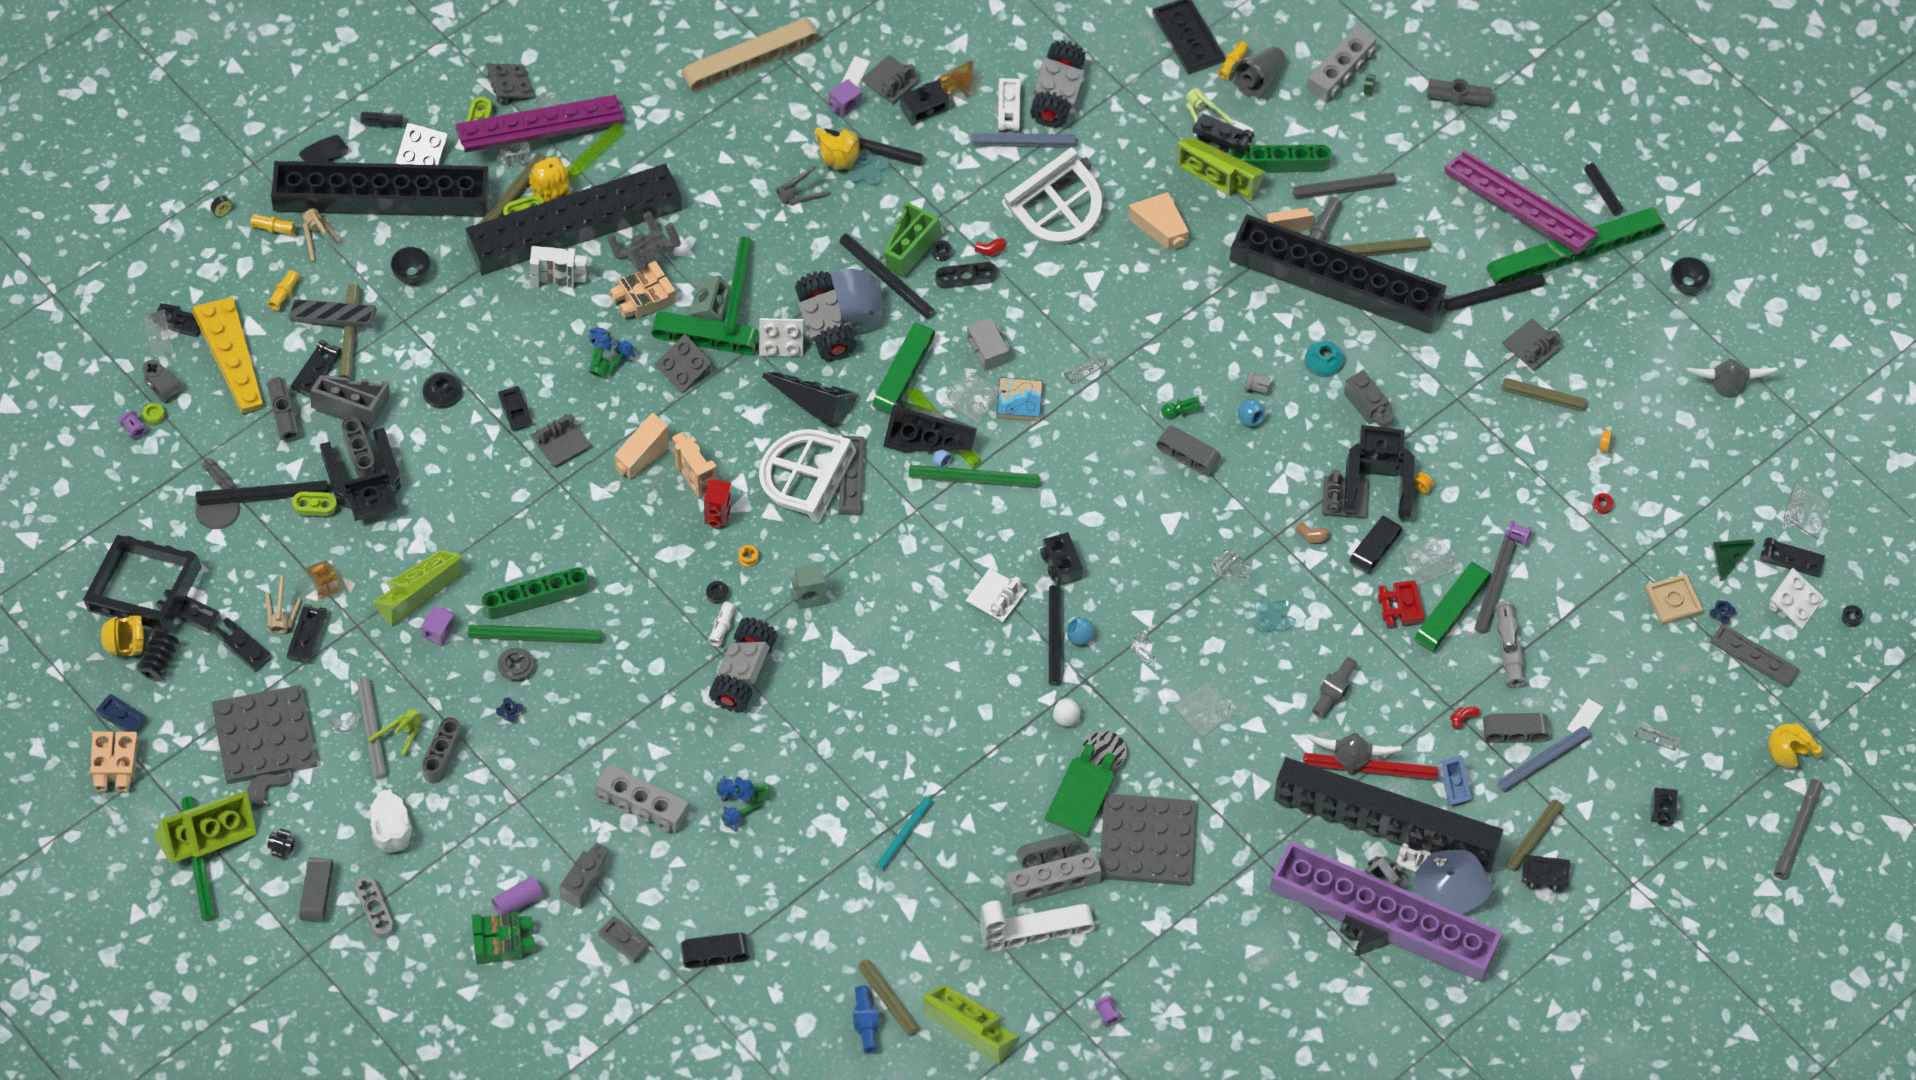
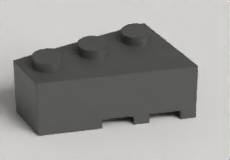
M320 375L311 389V408L342 419L356 417L360 420L362 426L370 429L389 400V381H382V384L369 383L367 379L357 382L348 381V378Z

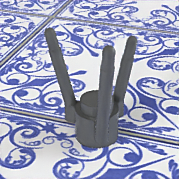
M815 165L790 182L776 188L781 202L785 203L788 201L790 205L799 201L831 195V192L827 191L795 197L798 191L794 184L816 169Z

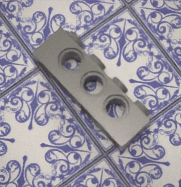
M1356 26L1308 77L1306 90L1324 102H1327L1331 97H1336L1340 87L1343 84L1349 83L1354 72L1362 69L1368 57L1372 58L1377 51V38Z
M610 764L607 765L595 784L596 796L602 802H610L621 811L631 812L642 821H650L666 832L671 831L676 834L689 813L688 801ZM619 789L626 790L623 793L616 792ZM638 799L646 800L644 802H637ZM660 808L666 809L664 812L656 811Z
M1095 851L1006 873L1005 887L1013 906L1100 883L1101 868Z

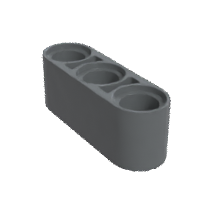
M356 417L344 419L341 424L343 439L357 477L375 474L374 457L360 420Z
M1168 426L1156 442V446L1161 452L1205 476L1210 475L1221 460V455L1216 449L1174 426Z
M1544 713L1488 714L1483 717L1485 741L1489 743L1544 742L1550 738L1548 717Z
M447 717L441 721L423 759L424 779L429 783H438L443 779L460 743V723L453 717ZM448 730H454L453 733H447ZM439 749H446L444 752L437 751ZM433 767L437 768V770L430 771L429 769Z
M1067 833L1025 844L1017 850L1016 857L1025 869L1084 854L1086 848L1076 834ZM1077 844L1074 849L1069 850L1071 845ZM1055 849L1053 854L1047 855L1050 850ZM1033 855L1031 860L1025 861L1028 856Z
M309 857L300 903V919L324 921L333 873V859Z

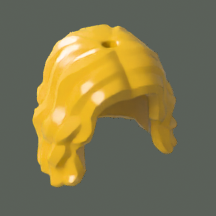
M547 157L534 164L529 175L532 195L540 196L544 202L571 194L568 171L561 159Z

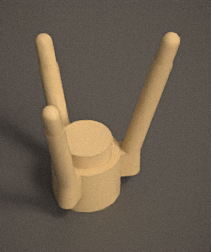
M310 209L304 213L303 219L305 223L302 227L306 235L310 260L314 262L310 230H320L324 235L327 233V230L338 243L341 240L328 225L325 218L321 217L317 209Z
M284 575L280 576L277 611L273 615L270 594L268 592L265 594L268 616L267 627L271 632L277 634H284L287 632V629H292L293 620L301 603L300 599L296 601L289 618L287 613L282 611Z

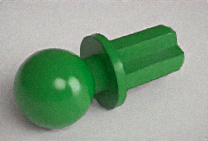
M1198 397L1183 401L1178 399L1176 405L1172 402L1165 403L1161 408V414L1169 420L1174 419L1178 413L1181 416H1185L1186 412L1201 407Z

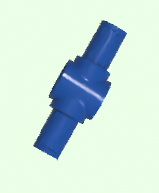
M861 985L855 988L857 1006L853 1010L854 1028L861 1035L864 1053L872 1054L877 1051L875 1033L879 1029L877 1008H874L873 1004L870 1003L868 986Z

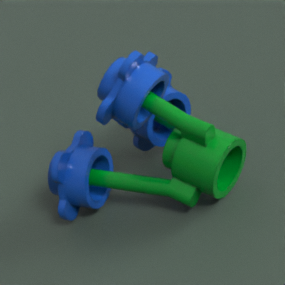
M597 327L589 330L591 333L589 334L590 342L595 346L588 371L592 375L605 378L606 374L611 375L621 358L628 360L631 356L634 358L637 356L633 352L634 347L630 342L625 340L623 342L616 340L615 343L611 342L612 338L609 337L611 333L604 328ZM612 345L616 346L614 351L618 355L609 366V360L602 357L604 349L610 351Z
M723 776L720 782H717L718 796L721 795L722 801L734 795L735 799L740 798L743 802H748V800L754 802L740 811L735 807L730 809L727 806L723 807L722 821L726 827H731L734 832L737 831L736 826L742 823L741 815L756 807L764 806L763 801L770 798V789L766 782L753 784L750 780H742L741 777H736L735 784L733 785L732 779H726V776Z

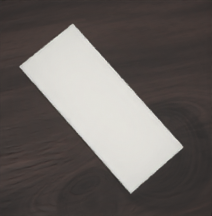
M854 56L842 82L849 79L858 87L870 61Z
M1588 698L1567 727V730L1573 733L1582 726H1586L1589 729L1604 707Z

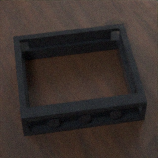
M116 535L83 601L89 612L111 618L117 617L118 619L128 618L131 615L141 616L143 626L169 632L202 565L197 554L192 551L178 550L169 545L161 546L149 540H137L132 536ZM125 551L183 566L161 611L102 596Z

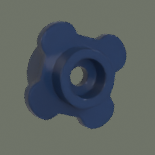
M1718 600L1715 608L1711 609L1709 614L1712 618L1720 620L1721 623L1728 624L1729 618L1735 615L1736 609L1729 602Z
M507 697L503 699V704L496 709V714L505 721L513 722L518 718L519 712H522L523 706Z

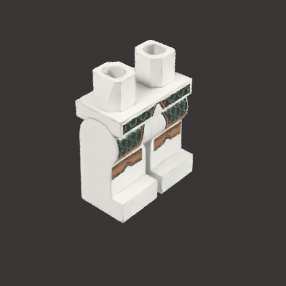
M532 246L530 287H539V282L554 283L558 286L567 285V288H573L574 282L586 283L587 256L575 255V249L568 248L567 251L560 248Z

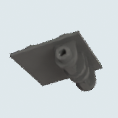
M889 54L867 73L861 81L892 104L900 95L904 94L920 80V77L914 73L916 68L913 64H906L904 66Z
M486 63L488 69L487 77L491 81V87L496 94L497 103L506 105L510 97L536 98L523 64Z
M1533 318L1502 342L1532 370L1563 347V344L1558 341L1560 337L1558 331L1548 332Z
M684 334L654 365L683 393L700 375L704 374L707 376L711 373L710 365L712 362Z
M565 414L562 418L554 420L553 423H548L547 426L540 430L537 429L535 433L530 435L553 467L591 447L590 443L574 424L575 418L572 414Z
M1332 470L1329 476H1324L1322 514L1366 518L1368 479H1359L1355 500L1356 512L1348 513L1343 511L1345 477H1342L1339 470Z

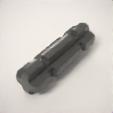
M205 459L202 467L206 472L209 471L208 474L218 485H221L222 489L236 488V484L229 480L228 475L219 466L217 467V463L213 459Z

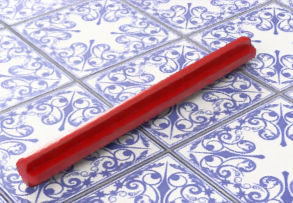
M1304 753L1303 763L1319 768L1348 771L1333 755ZM1370 760L1365 766L1353 770L1356 772L1436 780L1438 776V768L1435 766Z

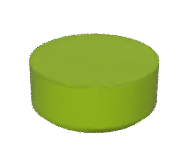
M150 403L143 408L142 415L146 424L155 426L164 421L165 412L160 404Z

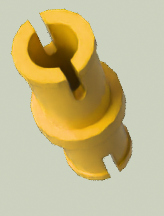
M1238 41L1233 51L1227 54L1225 57L1226 61L1217 71L1221 79L1228 80L1230 78L1232 66L1242 59L1249 50L1247 43Z
M253 214L250 222L252 228L265 229L273 234L279 232L292 236L296 228L295 222L280 220L276 216H271L270 218Z
M289 270L283 281L275 287V293L267 302L272 310L278 311L285 299L291 296L293 287L300 279L297 272Z

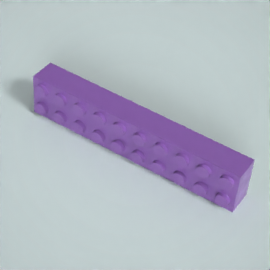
M1289 841L1271 878L1269 890L1340 921H1343L1345 915L1386 931L1388 932V942L1481 982L1497 951L1503 933L1293 841Z

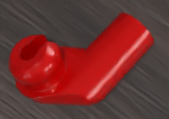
M1002 237L996 238L988 244L977 241L974 251L988 256H995L1005 249L1006 241Z
M1479 707L1458 708L1450 716V720H1452L1451 726L1453 728H1461L1465 718L1479 717Z

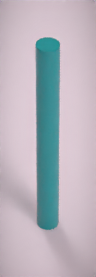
M924 797L875 866L878 870H884L931 805L932 800L929 797Z

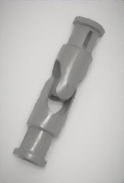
M1502 601L1496 604L1494 608L1498 613L1499 621L1497 622V628L1502 639L1500 644L1502 661L1508 677L1506 686L1520 688L1526 684V679L1522 674L1524 664L1520 641L1517 638V620L1513 614L1515 606L1513 602Z

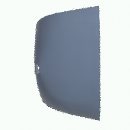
M841 269L830 272L840 307L841 324L849 322L853 324L854 322L862 321L863 325L861 327L852 329L853 334L876 330L883 314V298L879 279L869 273L856 269ZM870 310H873V315L869 314Z
M1466 850L1432 853L1422 862L1415 875V895L1460 914L1469 912L1483 904L1490 896L1492 886L1480 862L1471 852ZM1438 857L1448 859L1444 865H1435L1433 861ZM1450 870H1454L1453 875L1449 876L1447 874Z

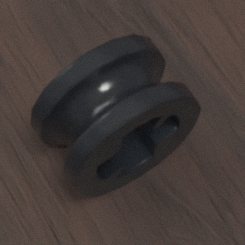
M938 240L933 244L932 256L936 261L945 262L951 257V245L949 242Z
M1855 605L1845 607L1842 614L1843 623L1848 627L1859 626L1863 616L1862 610ZM1849 613H1854L1855 619H1850Z

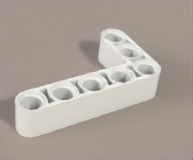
M990 901L981 907L980 932L985 951L987 952L1083 935L1095 929L1090 906L1087 904L1005 919L1000 901Z

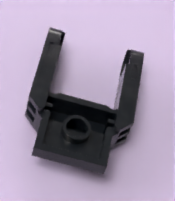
M1361 425L1359 444L1357 443L1349 449L1346 460L1344 512H1356L1355 500L1358 491L1359 470L1388 475L1399 474L1398 518L1410 520L1415 456L1408 449H1404L1405 430Z
M384 428L373 430V434L385 473L371 474L349 480L346 483L343 481L335 453L332 452L331 443L319 444L336 502L351 509L355 521L398 510L395 495L401 488L400 475Z

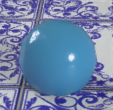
M1253 399L1243 402L1238 409L1239 420L1248 427L1261 424L1265 417L1264 406L1259 401Z
M1082 617L1072 619L1066 629L1069 641L1076 645L1089 643L1094 635L1092 623Z

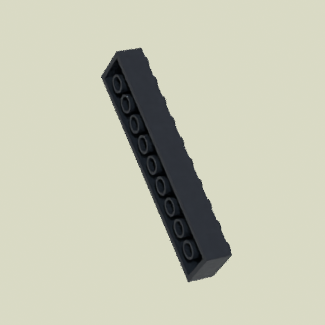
M274 161L271 200L273 211H308L310 209H317L319 212L485 216L488 212L489 168L488 166Z
M665 163L465 228L466 241L482 276L530 260L532 246L565 249L644 223L646 220L643 215L649 211L654 219L681 211L682 196Z
M1246 214L1230 250L1229 261L1428 333H1430L1444 302L1447 289L1446 285Z
M1285 757L1276 780L1274 801L1282 806H1290L1299 809L1305 814L1320 816L1326 821L1341 823L1347 828L1365 831V833L1371 836L1377 835L1386 838L1392 843L1408 844L1409 848L1413 850L1422 849L1430 854L1441 851L1466 850L1478 859L1485 872H1492L1499 853L1504 829Z

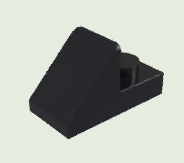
M1345 915L1340 929V933L1344 934L1348 939L1359 940L1355 956L1382 948L1387 941L1388 932Z

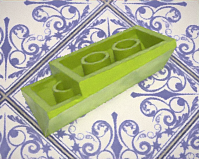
M1193 137L1180 140L1177 143L1178 167L1227 196L1236 191L1247 199L1253 200L1266 174L1265 171Z
M439 550L386 582L390 591L373 600V605L393 627L461 575L460 554Z
M242 791L160 819L154 838L168 861L175 863L190 856L199 857L256 835L247 791Z
M945 984L925 993L923 996L924 1013L998 1065L1002 1063L1018 1040V1035L1000 1026L1002 1016Z

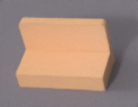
M1308 208L1267 214L1266 220L1284 228L1300 232L1310 230L1313 226L1314 213L1309 212Z

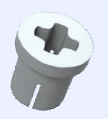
M1251 369L1244 390L1249 391L1250 389L1266 394L1271 378L1257 374L1255 370Z

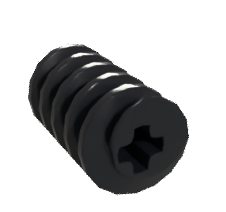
M157 630L153 632L152 639L149 640L148 646L140 658L141 661L137 664V669L147 679L161 682V675L166 672L164 667H168L170 664L168 660L173 658L171 652L177 650L174 644H179L180 642L173 634Z

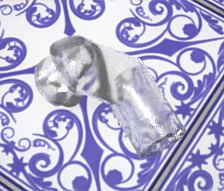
M1140 631L1133 637L1132 650L1136 656L1149 665L1155 656L1146 650L1148 636L1145 632Z
M355 711L347 720H341L339 717L334 716L329 720V725L335 733L351 732L363 720V716L358 711Z

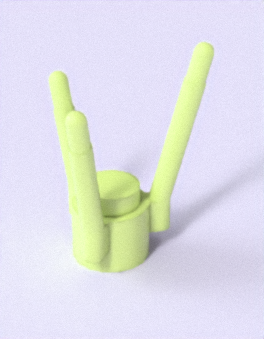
M1194 88L1187 94L1186 99L1189 103L1186 107L1190 110L1195 123L1198 120L1195 109L1201 110L1208 105L1231 125L1234 124V121L1214 105L1199 88Z

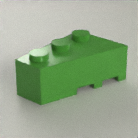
M907 201L903 205V212L898 217L895 231L892 232L884 251L887 268L903 277L942 235L939 217Z

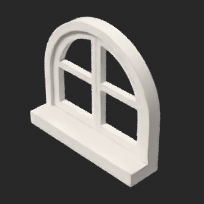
M1073 147L1004 196L1005 204L1025 229L1037 239L1051 244H1067L1086 236L1096 225L1102 209L1099 185L1077 158V152ZM1073 170L1086 187L1064 202L1051 185ZM1045 191L1058 208L1036 223L1022 206ZM1089 191L1091 208L1088 216L1081 223L1068 206ZM1062 212L1074 226V229L1065 232H1053L1041 226Z
M804 429L791 432L773 443L763 456L759 469L761 485L766 495L777 505L808 514L811 521L820 523L856 453V449L851 439L823 431ZM807 442L797 463L778 458L789 447ZM814 443L833 447L822 470L803 465ZM773 465L792 471L782 492L772 482ZM798 473L818 478L806 501L787 495Z

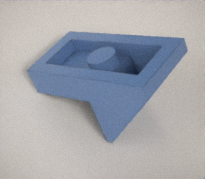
M1462 755L1441 760L1439 762L1438 780L1444 784L1448 804L1453 805L1471 800L1472 797Z

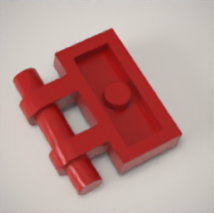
M1415 580L1393 583V591H1387L1385 585L1378 587L1379 594L1377 597L1382 605L1383 611L1381 614L1387 628L1395 626V618H1400L1401 625L1424 622V614ZM1396 601L1397 608L1391 609L1390 602Z

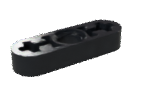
M991 262L940 267L935 273V283L943 289L989 284L995 281L997 268ZM988 270L990 275H986L984 271ZM962 272H969L972 276L964 279L960 274ZM946 275L948 280H944L942 276Z

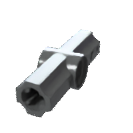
M1429 79L1427 97L1449 100L1455 106H1461L1465 103L1489 106L1491 87L1470 85L1464 79H1455L1452 82Z
M280 377L271 378L267 382V388L280 440L286 442L294 441L295 438L299 437V432L286 380Z

